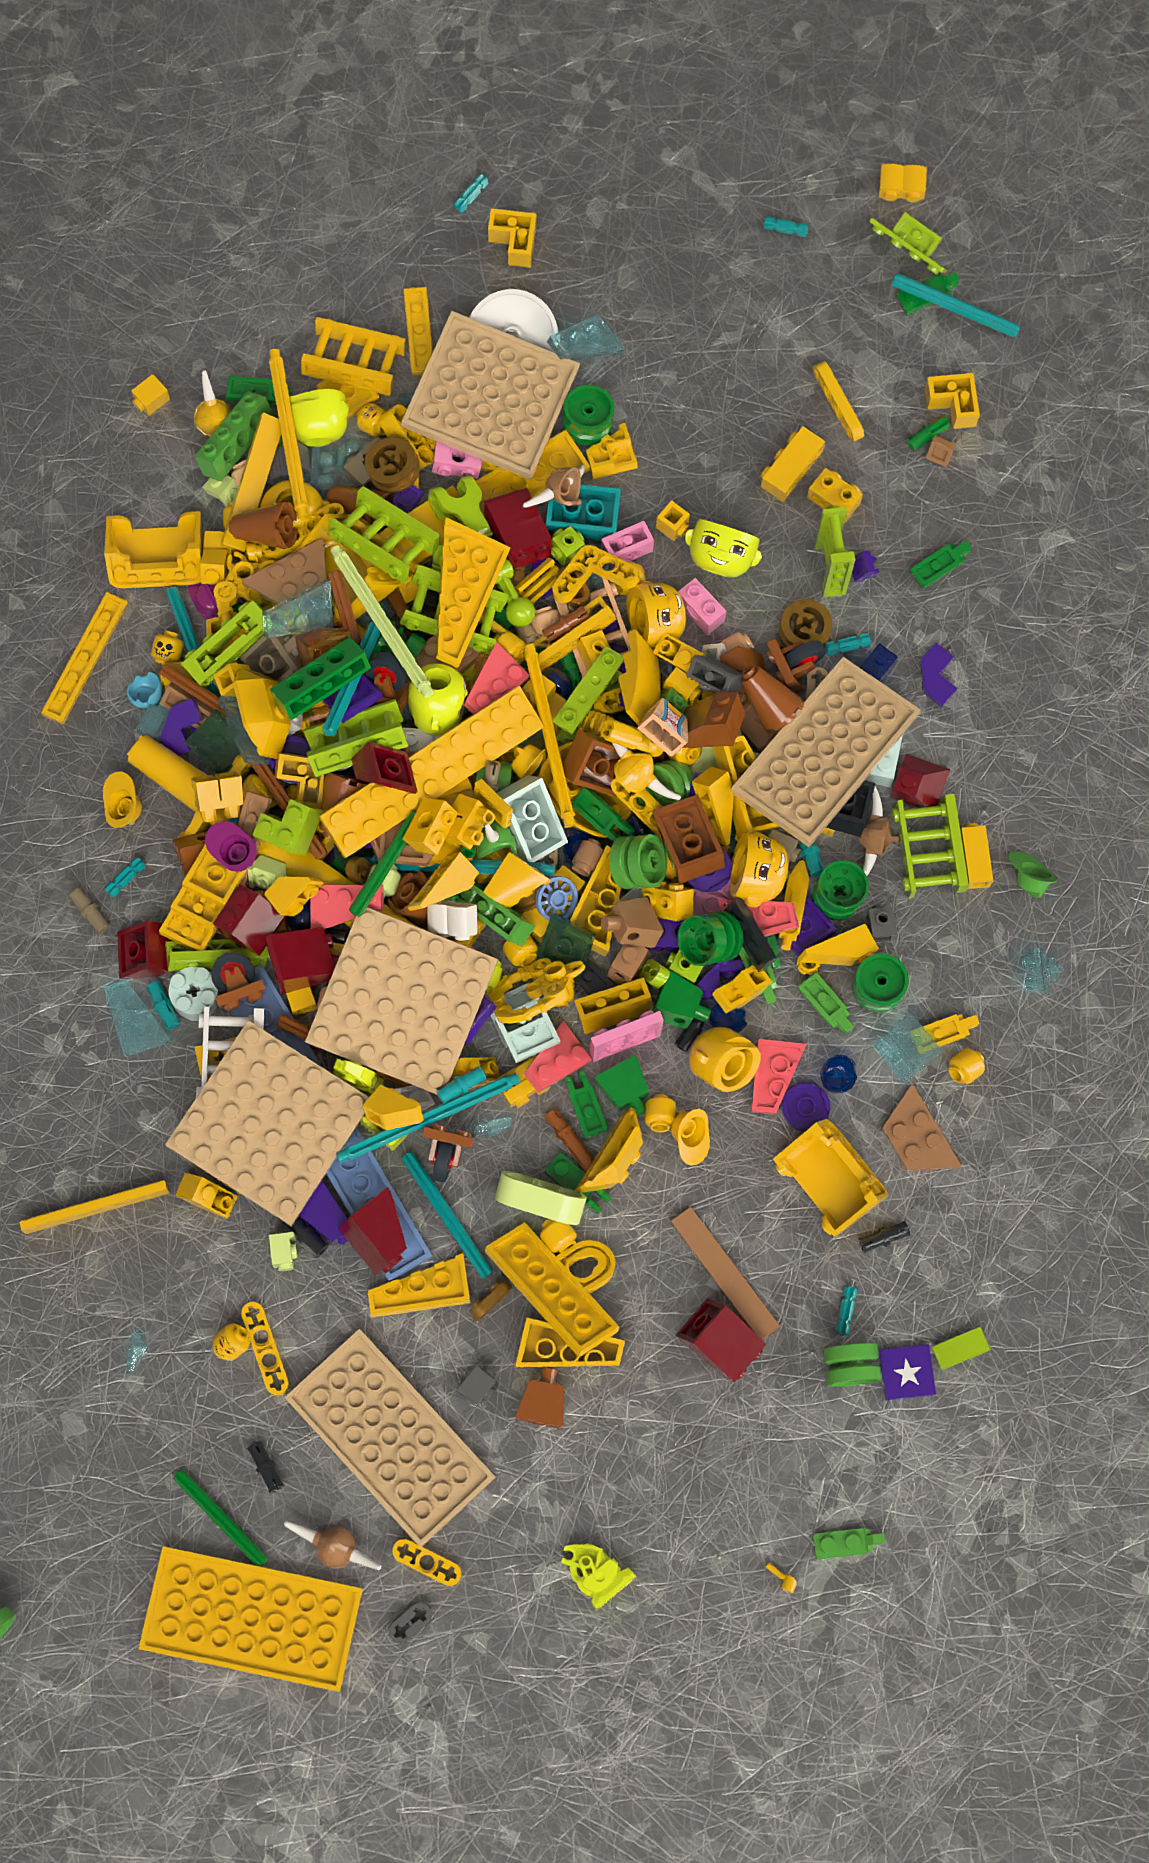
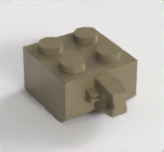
M285 626L273 629L264 634L240 659L244 665L250 666L251 671L259 672L281 682L310 663L301 650L309 639L304 632L292 637Z

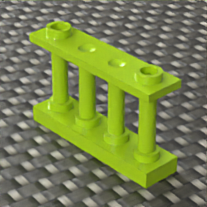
M364 486L357 491V508L342 523L333 517L329 520L328 536L404 584L408 581L410 562L422 550L427 551L431 555L438 550L439 533ZM364 514H368L376 519L362 535L350 529ZM383 526H387L395 531L381 547L369 541ZM402 538H406L414 543V545L399 560L389 552Z
M833 505L822 511L814 548L815 550L824 549L827 568L821 588L823 598L846 595L855 563L854 551L847 552V550H844L842 538L847 507Z
M418 564L411 583L418 586L412 611L405 610L399 624L405 625L410 630H420L437 636L439 603L434 619L420 614L427 589L440 592V571ZM492 589L485 606L486 611L480 634L473 633L468 647H472L480 653H491L496 644V639L489 637L494 614L496 611L501 613L507 602L508 594Z
M607 646L604 647L553 720V724L562 728L556 736L558 744L562 746L574 741L579 727L589 711L597 712L594 704L601 694L620 688L618 676L622 675V672L618 670L624 663L622 655Z
M396 699L366 708L345 723L341 722L334 736H326L322 730L324 723L304 729L311 751L307 752V757L315 777L353 765L351 758L367 742L397 750L408 747V741L400 723L403 721V717Z
M955 794L945 795L939 806L904 809L903 800H897L895 808H892L893 822L898 824L905 877L902 878L904 891H908L909 898H914L916 887L943 884L955 886L956 893L966 892L969 882ZM940 815L945 819L946 826H943L941 829L907 832L905 819ZM937 838L948 840L949 848L946 851L911 855L910 841ZM940 861L952 863L953 871L950 874L914 878L913 864Z

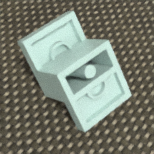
M529 983L504 994L506 998L505 1004L510 1005L513 1010L521 1009L524 1006L529 1008L537 1004L536 1000L540 998H529L525 990ZM494 1011L490 1015L505 1048H509L515 1063L560 1043V1039L547 1012L544 1014L542 1012L532 1017L530 1021L526 1020L517 1023L499 1022Z

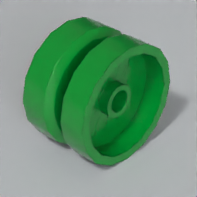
M595 385L578 386L569 392L564 402L562 426L564 431L567 430L574 442L590 446L600 443L604 436L610 434L615 408L612 397L606 390Z
M874 954L867 957L859 965L852 983L853 995L857 1003L865 1010L874 1013H886L895 1009L902 1001L909 985V976L904 964L896 957L889 954Z

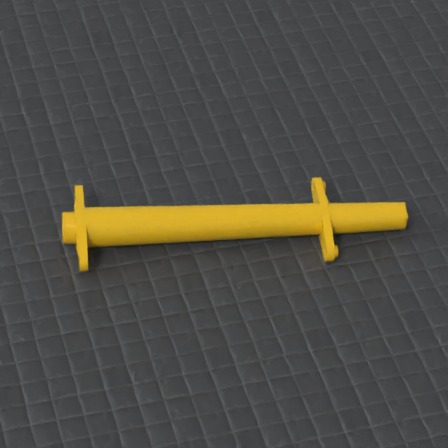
M149 735L138 738L127 753L128 762L195 812L185 832L182 831L177 838L206 832L211 825L228 821V818L224 816V808L216 809L217 820L204 822L200 810L195 806V793L191 778L207 776V774ZM239 754L234 759L233 767L229 772L236 771L241 775L243 781L252 766L244 754ZM239 805V806H240V811H239V817H238V818H240L241 811H242V806H241V805ZM261 840L256 858L263 855L285 863L286 875L288 877L319 878L324 881L322 885H356L322 860L315 859L309 851H307L306 856L292 854L266 841ZM385 904L384 909L378 911L415 926ZM477 918V934L470 936L469 940H457L456 943L471 948L486 924ZM355 919L344 922V924L352 928Z

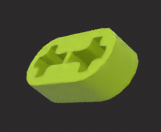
M653 959L645 962L639 972V976L641 978L644 977L645 981L655 988L662 987L670 975V971Z

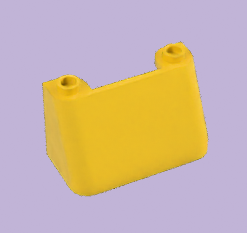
M201 511L183 513L179 517L178 527L132 529V524L128 518L124 516H106L104 555L110 584L116 588L194 585L201 582L200 563L203 555Z
M325 513L296 551L322 538L326 582L331 588L328 573L340 570L334 561L331 549L339 545L347 553L357 572L362 576L379 603L391 594L401 581L392 578L387 572L328 536L329 520L333 517L342 523L349 515ZM351 527V528H350V529H352L353 531H355L356 533L362 535V533H360V532H359L358 530H356L354 527ZM343 575L356 620L367 611ZM335 605L333 608L335 617L341 622L337 606Z
M828 1119L816 1122L773 1158L777 1171L782 1176L794 1177L823 1213L821 1226L826 1233L832 1234L834 1237L838 1236L888 1197V1192L835 1124Z

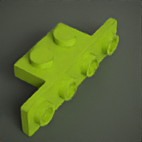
M906 212L892 231L871 217L869 222L873 224L871 229L881 236L884 233L892 237L890 240L892 244L900 249L902 246L910 250L909 256L918 262L921 258L928 263L926 267L935 274L939 272L945 274L947 272L945 268L930 259L943 238Z

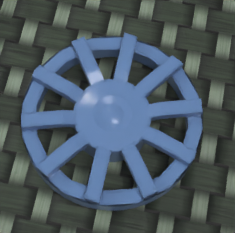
M553 876L549 878L551 879L549 884L554 882V889L549 884H542L536 890L535 907L543 918L559 922L567 919L574 912L578 901V894L575 885L569 879ZM558 880L564 881L558 889ZM568 884L571 890L564 892L563 890ZM545 888L549 891L548 894L543 892ZM572 894V901H567V896ZM544 896L547 898L546 900L541 901V897ZM548 904L545 910H543L542 905ZM566 904L570 905L567 912L563 908ZM551 908H553L552 917L547 915ZM557 909L562 913L561 916L556 917Z

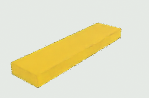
M426 287L404 289L411 371L412 376L423 375L433 353Z

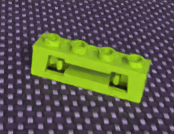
M254 600L245 602L238 609L239 613L223 621L220 625V630L204 638L202 646L186 654V660L181 664L200 686L206 688L215 680V673L226 665L234 663L264 634L276 626V623ZM243 628L249 631L247 635L243 633L215 660L208 656L211 653L215 654Z

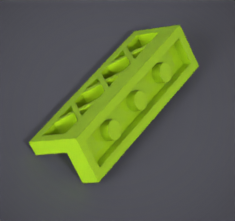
M230 939L211 940L206 948L208 950L192 951L174 941H169L165 944L168 971H180L187 967H200L210 970L217 958L230 952L245 955L250 959L254 968L261 964L265 967L268 952L267 948H265L259 956L242 946L239 948L238 946L240 945ZM223 947L232 948L229 950H221ZM172 949H182L183 951L172 952Z

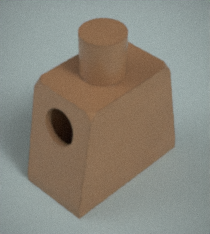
M647 897L616 902L609 915L603 916L601 919L602 929L604 931L612 930L617 941L624 945L655 948L664 932Z
M623 944L610 967L607 978L615 986L634 981L650 956V951L642 946ZM616 973L623 975L624 978L618 976Z

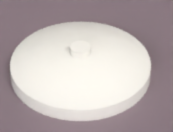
M517 289L495 292L484 298L470 315V318L553 353L556 352L558 344L556 320L549 307L541 299L529 292Z

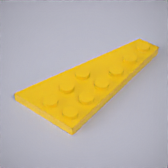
M447 517L443 525L436 659L458 668L510 547Z

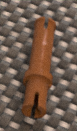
M557 1108L551 1110L544 1116V1119L557 1134L555 1137L565 1144L586 1173L594 1158L578 1139L572 1125H568Z

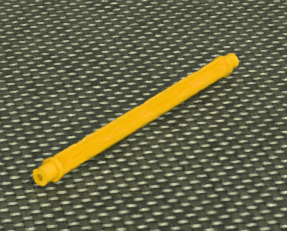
M272 349L269 351V364L292 488V498L298 519L303 520L308 518V502L294 431L295 427L286 384L285 369L279 349Z
M528 644L524 646L526 654L524 658L527 661L539 718L544 725L542 731L560 806V816L564 821V826L569 828L575 826V812L571 805L539 665V655L535 650V645Z

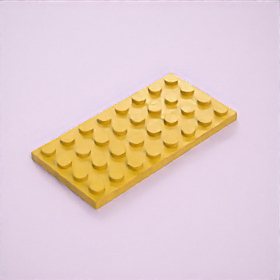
M163 1546L138 1649L340 1692L363 1589Z

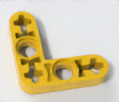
M586 545L577 552L555 581L552 591L553 597L557 602L568 603L575 597L592 573L624 588H633L640 581L639 570L636 566L595 546ZM607 563L615 565L612 570H604L602 568ZM577 570L583 573L578 578L570 576V573Z

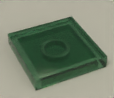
M216 709L184 743L217 774H220L242 753L243 746L250 743V741Z
M554 913L550 917L537 957L539 959L548 958L551 962L561 961L564 965L575 961H582L586 965L596 934ZM582 973L576 976L575 978H580L582 976Z

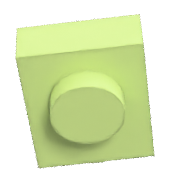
M228 475L222 481L209 478L202 486L207 494L221 500L225 507L228 506L229 502H234L237 493V485L234 478Z

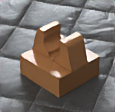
M935 436L926 459L947 467L956 444L944 440L942 437Z

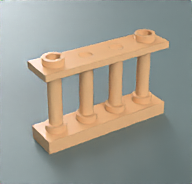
M602 577L605 587L591 592L590 602L599 596L601 598L609 596L613 607L611 610L618 620L620 629L604 636L608 644L624 638L628 651L620 653L623 656V654L631 651L627 636L628 632L614 597L619 594L613 582L609 583L607 579ZM555 600L560 616L564 615L565 617L574 611L575 608L571 607L568 603H559ZM576 648L573 652L582 677H584L588 671Z

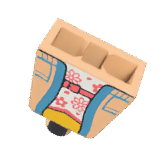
M663 698L645 713L637 727L671 757L688 743L687 718L676 709L674 703Z

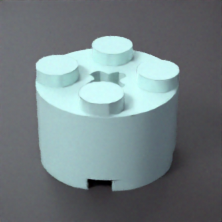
M187 967L172 976L169 984V998L178 1014L189 1020L199 1021V1013H204V1007H209V1016L214 1013L218 1006L215 997L220 995V991L214 986L211 973L208 970L200 967ZM197 990V997H192V991Z

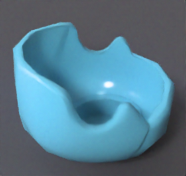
M148 671L146 676L136 675L126 691L130 703L139 708H150L157 704L163 694L159 676L151 671Z

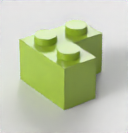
M290 799L283 819L275 815L261 813L252 836L292 854L306 856L320 820L318 816L322 814L323 810L304 801Z

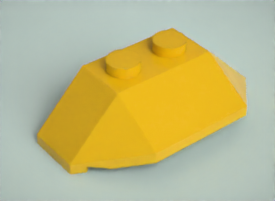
M241 668L237 671L233 686L243 726L251 741L258 747L256 750L260 756L277 759V752H282L291 726L290 719L276 705L270 692V688L280 682L259 672Z
M630 1107L622 1113L575 1189L576 1192L584 1193L608 1189L617 1183L622 1184L628 1177L629 1172L627 1169L630 1164L633 1165L640 1157L639 1149L643 1144L635 1109Z

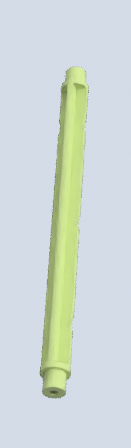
M339 545L334 546L331 549V553L334 556L335 563L398 661L407 671V675L416 689L422 693L424 698L431 697L434 691L430 687L431 683L424 672L415 662V658L391 621L386 617L384 610L362 576L357 572L347 553Z

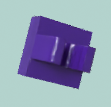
M862 551L855 556L852 571L854 582H863L879 573V569H875L873 564L877 561L876 557L871 556L870 551Z

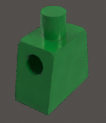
M670 971L667 981L660 988L652 1009L654 1013L661 1012L664 1019L663 1023L683 1029L689 1026L693 1018L706 1023L711 1013V1009L699 1004L703 991L673 971Z
M636 1055L594 1076V1083L618 1112L627 1107H632L635 1109L637 1117L644 1114L646 1110L642 1099L649 1095V1089Z

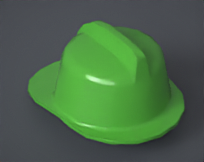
M1020 851L1009 853V861L1018 869L1017 884L1028 894L1035 898H1040L1050 883L1057 882L1058 877L1031 855Z

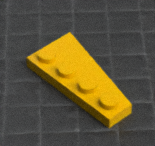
M463 1253L446 1262L442 1261L434 1264L433 1267L421 1272L419 1270L411 1273V1276L396 1279L369 1290L368 1299L371 1318L470 1303Z

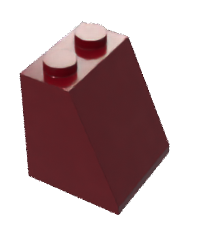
M527 487L484 501V517L490 527V531L493 533L491 538L510 547L506 559L509 560L513 569L549 558L552 552V538L536 505L523 507V503L532 499Z
M323 927L265 936L268 953L281 995L330 981L338 958L331 955L330 948L334 947L330 933L325 935Z
M387 1187L350 1216L338 1228L375 1275L382 1270L386 1274L404 1259L401 1254L407 1249L392 1193Z
M708 1298L676 1334V1337L721 1376L732 1382L741 1379L745 1375L746 1368L752 1361L761 1356L762 1349L766 1345L726 1305Z

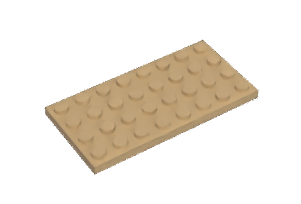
M842 657L804 702L802 710L798 709L795 714L797 716L779 731L732 786L731 793L810 847L919 716L921 710Z
M360 1329L284 1397L420 1548L496 1478Z

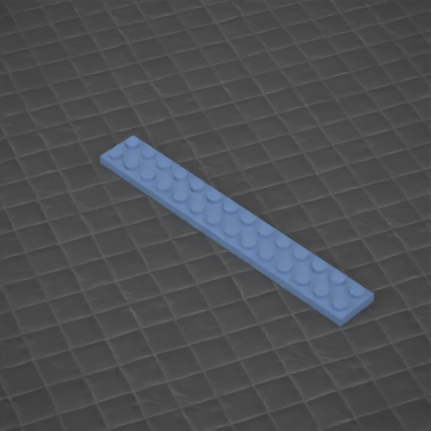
M262 964L254 968V982L262 980L266 993L262 994L263 999L249 1003L246 1000L239 1003L240 1007L232 1010L235 1017H249V1015H254V1008L264 1009L263 1030L321 1066L305 1040L277 1027V1022L281 1015H286L292 1019L293 1017ZM357 1127L344 1147L364 1139ZM367 1152L351 1161L348 1159L342 1163H339L336 1158L326 1174L351 1216L387 1187L392 1193L407 1249L401 1254L404 1259L385 1274L388 1281L391 1282L432 1258L429 1249L372 1152Z

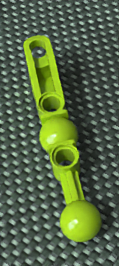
M467 475L459 480L457 490L460 498L450 496L443 487H435L429 490L428 501L437 518L444 521L447 517L489 538L492 537L493 533L490 531V527L479 508L482 492L472 476ZM506 559L495 585L497 584L502 593L508 594L507 620L516 627H526L533 622L536 610L530 600L520 597L510 580L514 575L513 567L509 560Z

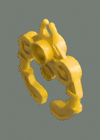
M236 551L234 556L240 558L241 562L234 565L232 564L233 556L229 554L226 565L230 572L225 581L219 582L213 591L217 602L219 619L225 621L227 618L232 617L231 614L234 611L231 606L237 602L238 596L243 597L249 602L254 600L261 605L264 598L260 597V594L253 589L245 588L242 584V580L245 578H240V576L243 574L251 576L277 561L271 559L264 561L262 564L252 563L248 561L244 554ZM301 603L287 611H279L275 617L276 624L279 627L285 626L286 628L293 626L299 616ZM243 628L236 636L240 637L243 633L247 635L249 631Z
M548 958L536 960L531 965L517 969V972L509 976H503V979L488 993L490 999L497 1006V1009L494 1010L496 1018L501 1023L530 1021L532 1017L542 1012L544 1014L552 1007L562 1004L570 996L571 979L581 974L585 970V965L582 961H575L564 965L561 961L551 962ZM532 978L534 982L528 984L525 990L530 999H536L544 995L542 999L536 1000L537 1004L529 1008L524 1006L517 1010H513L510 1005L505 1004L506 998L504 994L513 988V984L521 980L525 982Z

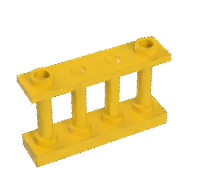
M316 317L315 331L316 335L320 336L313 355L303 354L301 374L391 396L393 375L389 374L395 354L405 355L406 339L397 335H389L335 322L331 319ZM329 338L342 341L335 360L322 358ZM351 343L364 346L357 366L344 363ZM373 349L386 352L380 371L367 369Z

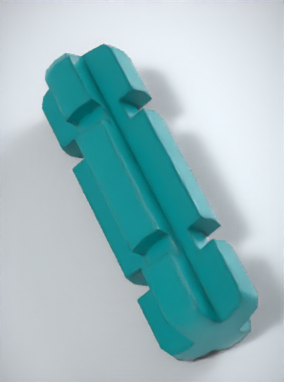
M479 174L474 179L475 182H471L461 193V197H458L453 202L455 210L460 213L464 212L467 204L470 205L481 193L480 190H483L488 185V179L483 174Z
M769 216L764 221V228L768 230L776 229L777 232L792 235L796 233L797 236L806 237L808 232L807 224H796V222L784 219L775 220L774 217Z
M868 633L858 635V638L852 636L839 639L837 643L834 641L825 643L827 656L837 655L839 651L841 654L858 650L860 646L861 648L870 647V636Z
M134 857L129 862L130 865H126L113 878L114 881H110L104 887L111 897H115L120 892L119 889H123L136 876V872L139 873L145 868V864L140 858Z
M845 1286L843 1289L842 1297L844 1299L841 1300L837 1319L839 1322H837L835 1329L837 1334L844 1336L849 1334V1322L852 1320L855 1305L853 1300L857 1295V1289L851 1286Z

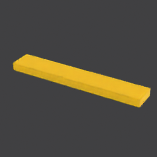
M266 413L260 415L220 544L240 553L245 552L248 541L235 539L229 532V522L234 515L258 508L281 435L279 419Z
M105 593L42 709L41 714L62 725L64 724L128 606L126 600L111 593Z
M162 1180L21 1220L19 1223L21 1230L28 1234L166 1195L170 1192L167 1183Z

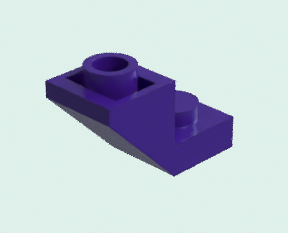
M743 960L717 963L696 986L703 991L701 999H714L712 993L720 988V977H723L725 980L735 979L743 971Z

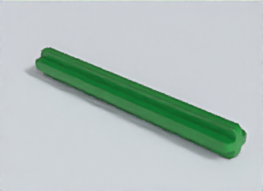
M412 811L405 819L352 903L349 911L357 917L362 916L407 843L403 840V837L416 811Z
M184 1470L178 1471L173 1480L256 1566L261 1567L268 1560L267 1556Z

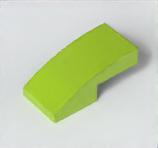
M981 1327L932 1347L942 1370L991 1350Z

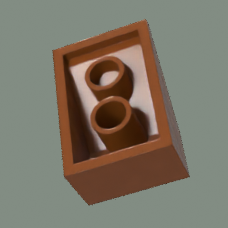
M738 692L714 693L687 707L683 715L687 718L688 743L682 748L734 746L745 716V710Z
M579 729L563 762L565 777L573 784L617 796L612 791L611 782L616 777L614 765L620 757L612 742L605 740L597 734ZM630 749L633 753H639L635 750Z
M698 795L652 811L679 884L725 868L724 853Z

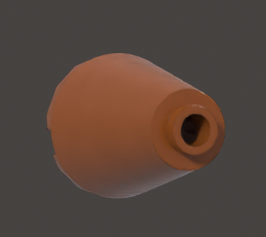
M335 485L328 491L327 500L331 504H341L346 514H351L357 508V491L360 488ZM369 489L392 504L393 496L388 492ZM364 514L361 517L370 525L376 520L368 514ZM383 526L377 533L379 534L385 530L387 526Z
M280 501L234 515L229 522V532L235 539L280 549L292 548L297 537L298 529H293V521H297V516L290 502Z
M750 666L742 672L741 684L767 733H770V729L778 731L785 727L797 716L794 713L799 707L802 710L804 702L801 697L761 667Z
M337 771L324 774L322 813L369 782L357 779L351 775H342ZM320 820L319 829L324 831L323 836L332 839Z
M417 871L416 874L407 873L400 879L392 900L388 899L389 908L395 913L427 928V907L412 911L407 907L429 878L421 871Z

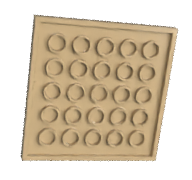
M451 311L404 415L401 427L531 480L578 372L580 363Z
M366 908L362 916H356L305 1042L438 1095L436 1089L450 1082L498 959L378 911Z
M247 1021L165 1146L292 1227L337 1158L336 1153L343 1149L365 1115L362 1105L369 1097L255 1024Z

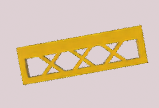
M601 596L584 606L590 618L569 633H564L563 635L565 636L553 644L552 642L544 644L547 642V637L543 635L532 643L535 645V649L538 647L546 648L538 654L541 672L576 649L580 638L599 632L617 620ZM600 604L603 609L590 617L591 610Z

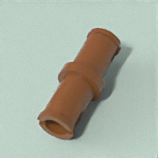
M580 606V608L564 617L562 615L559 617V621L543 629L542 632L547 637V641L551 643L564 633H569L574 627L590 617L585 608Z

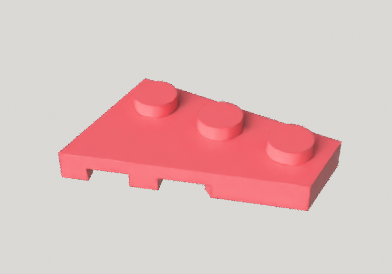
M496 642L464 706L472 714H475L514 687L521 686L529 679L530 675Z
M321 885L318 893L311 898V929L320 927L327 929L355 919L356 916L349 911V908L364 885ZM383 885L379 887L367 908L375 911L384 909Z
M718 898L720 911H723L733 900ZM767 901L758 907H749L746 904L765 937L799 928L793 903Z
M564 1021L555 1030L560 1043L540 1052L524 1072V1075L538 1093L584 1067L592 1060Z
M758 1039L757 1048L761 1053V1061L754 1075L751 1112L776 1115L807 1044Z

